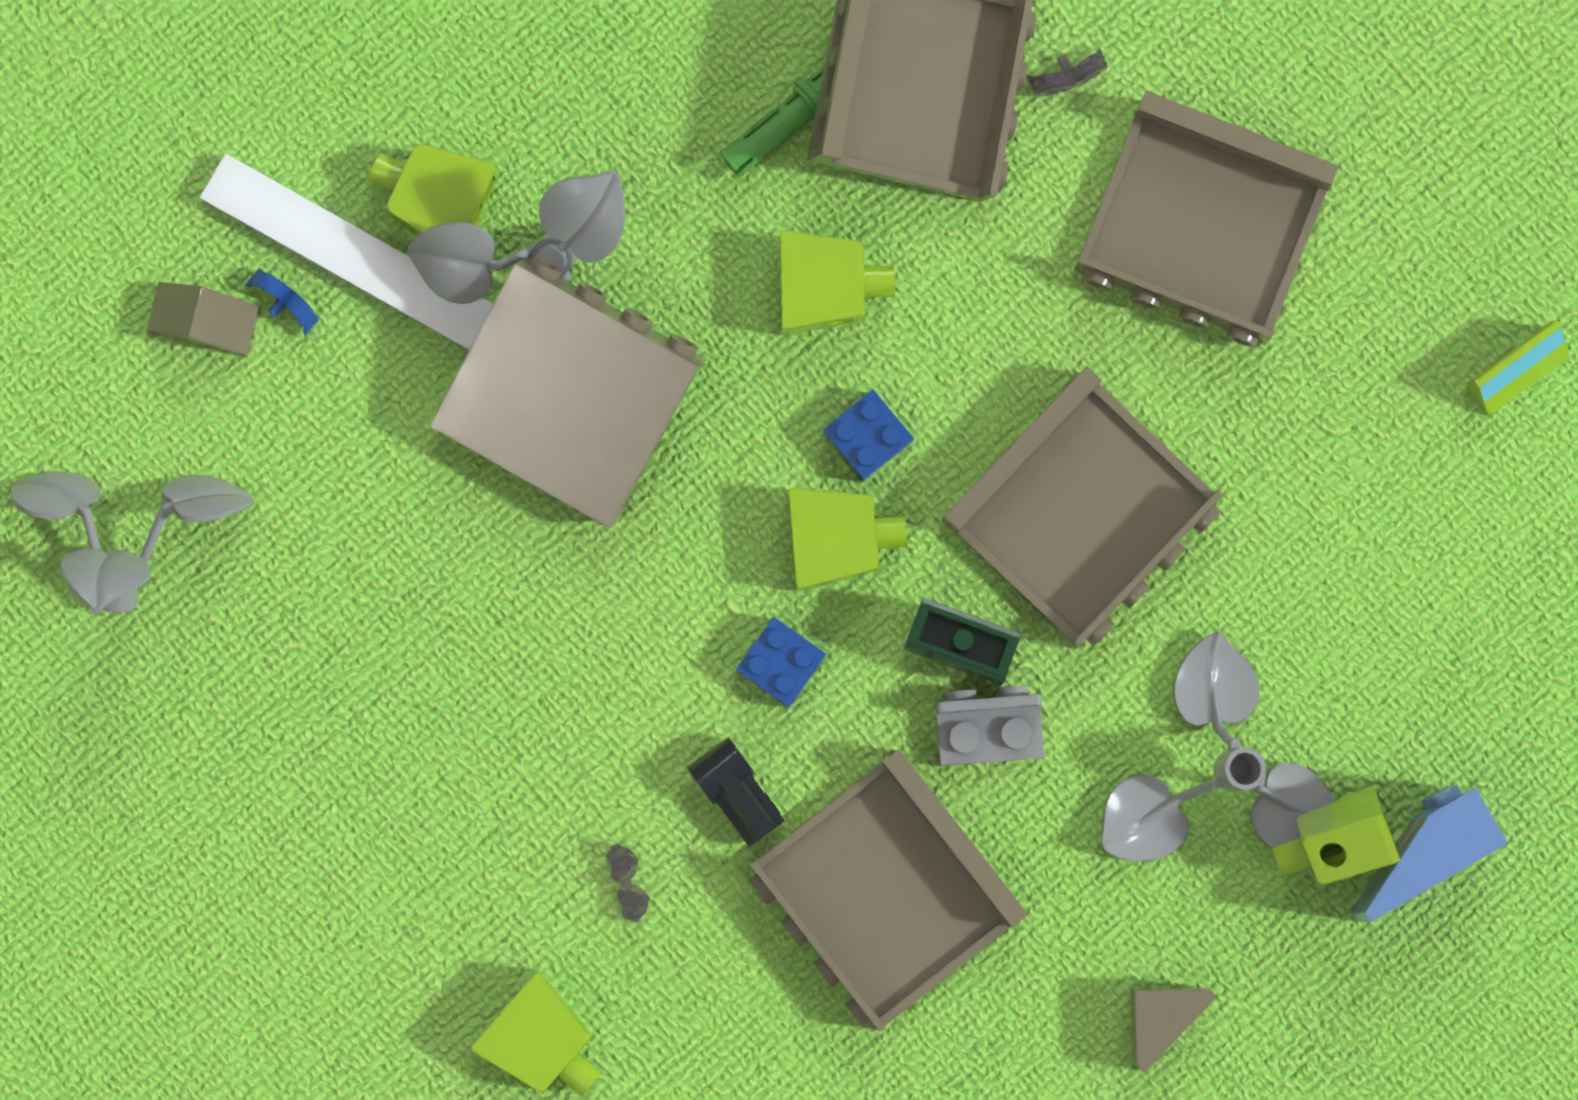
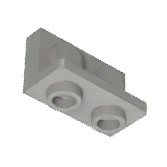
M1028 685L997 688V698L977 699V690L945 692L946 702H937L935 704L940 766L1045 758L1040 710L1042 705L1041 694L1029 695Z

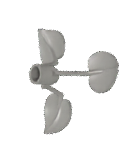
M612 170L595 175L569 177L553 184L545 192L539 205V218L546 233L537 244L529 243L524 249L501 260H491L495 250L492 236L481 227L467 222H447L422 231L408 245L409 257L425 283L435 294L446 301L458 304L472 303L485 296L492 285L491 271L503 270L528 257L534 258V256H538L552 262L562 270L560 277L569 281L571 279L569 270L577 259L585 262L602 260L612 253L620 241L624 226L625 201L619 174L617 171Z
M51 471L28 476L9 486L12 503L27 515L40 519H59L76 512L82 517L90 548L75 550L65 555L61 560L60 571L71 591L94 614L99 613L101 610L123 613L133 610L137 606L138 588L142 587L150 579L151 569L148 561L164 522L170 514L175 513L177 518L186 522H206L253 506L255 501L242 489L215 477L192 475L175 479L166 484L162 489V498L167 503L160 506L139 557L124 550L101 551L90 508L86 506L100 499V490L90 479L76 473Z
M1221 632L1210 634L1189 651L1177 671L1173 686L1174 702L1183 720L1191 725H1203L1212 722L1214 732L1227 745V750L1222 752L1214 763L1213 772L1215 777L1210 781L1178 793L1172 798L1167 785L1154 776L1136 775L1121 781L1110 793L1106 802L1100 843L1107 853L1124 860L1147 861L1167 856L1179 848L1189 832V821L1185 814L1176 806L1184 801L1223 787L1229 791L1253 789L1257 794L1261 795L1251 808V822L1257 836L1272 848L1300 837L1296 820L1299 816L1334 802L1332 795L1316 774L1298 764L1282 763L1274 766L1269 771L1265 781L1266 765L1263 757L1254 749L1241 748L1240 741L1233 738L1223 727L1222 722L1229 724L1239 723L1252 713L1259 699V683L1256 673L1248 660L1229 643Z

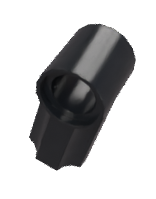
M729 737L686 767L712 804L715 805L717 803L749 847L785 821L767 793H764L753 778L756 775Z

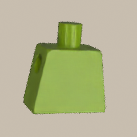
M416 144L406 164L380 153L371 168L368 181L392 192L386 205V211L389 216L418 235L430 227L447 222H467L476 225L500 173L497 166L490 162Z
M780 231L782 336L864 321L865 297H895V266H864L863 242L794 231Z
M788 489L796 591H806L878 572L877 549L908 547L905 516L875 518L873 496Z
M1374 785L1299 816L1296 820L1300 837L1272 847L1283 877L1312 867L1317 882L1320 885L1401 861Z
M537 971L470 1048L479 1056L541 1093H544L554 1080L559 1077L582 1097L602 1074L579 1053L592 1038V1033L540 971Z

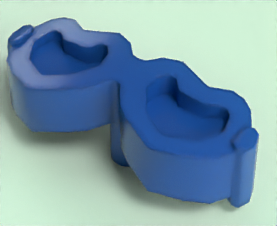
M258 269L244 285L247 287L256 286L278 298L268 312L276 318L283 308L287 306L303 326L305 336L319 321V317L298 293L262 269Z

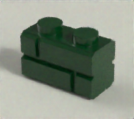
M922 598L903 650L971 675L977 674L982 679L1002 685L1008 673L1021 633Z

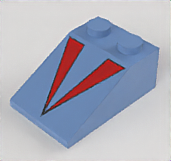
M1457 784L1452 787L1448 785L1421 800L1426 809L1413 815L1395 843L1401 861L1377 870L1350 911L1355 921H1374L1508 844L1476 788L1460 790Z

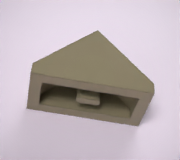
M159 282L146 331L247 357L260 307L202 286Z
M1208 988L1130 989L1132 1063L1145 1073L1217 996Z

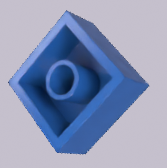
M874 389L869 391L823 429L825 437L863 482L914 441L913 436Z
M772 617L736 671L790 708L826 657V653L781 621Z

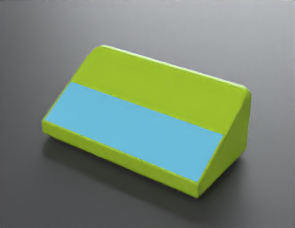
M1554 320L1550 321L1466 383L1468 385L1466 389L1484 413L1487 415L1495 413L1567 359L1569 350L1561 324L1558 320L1555 322Z

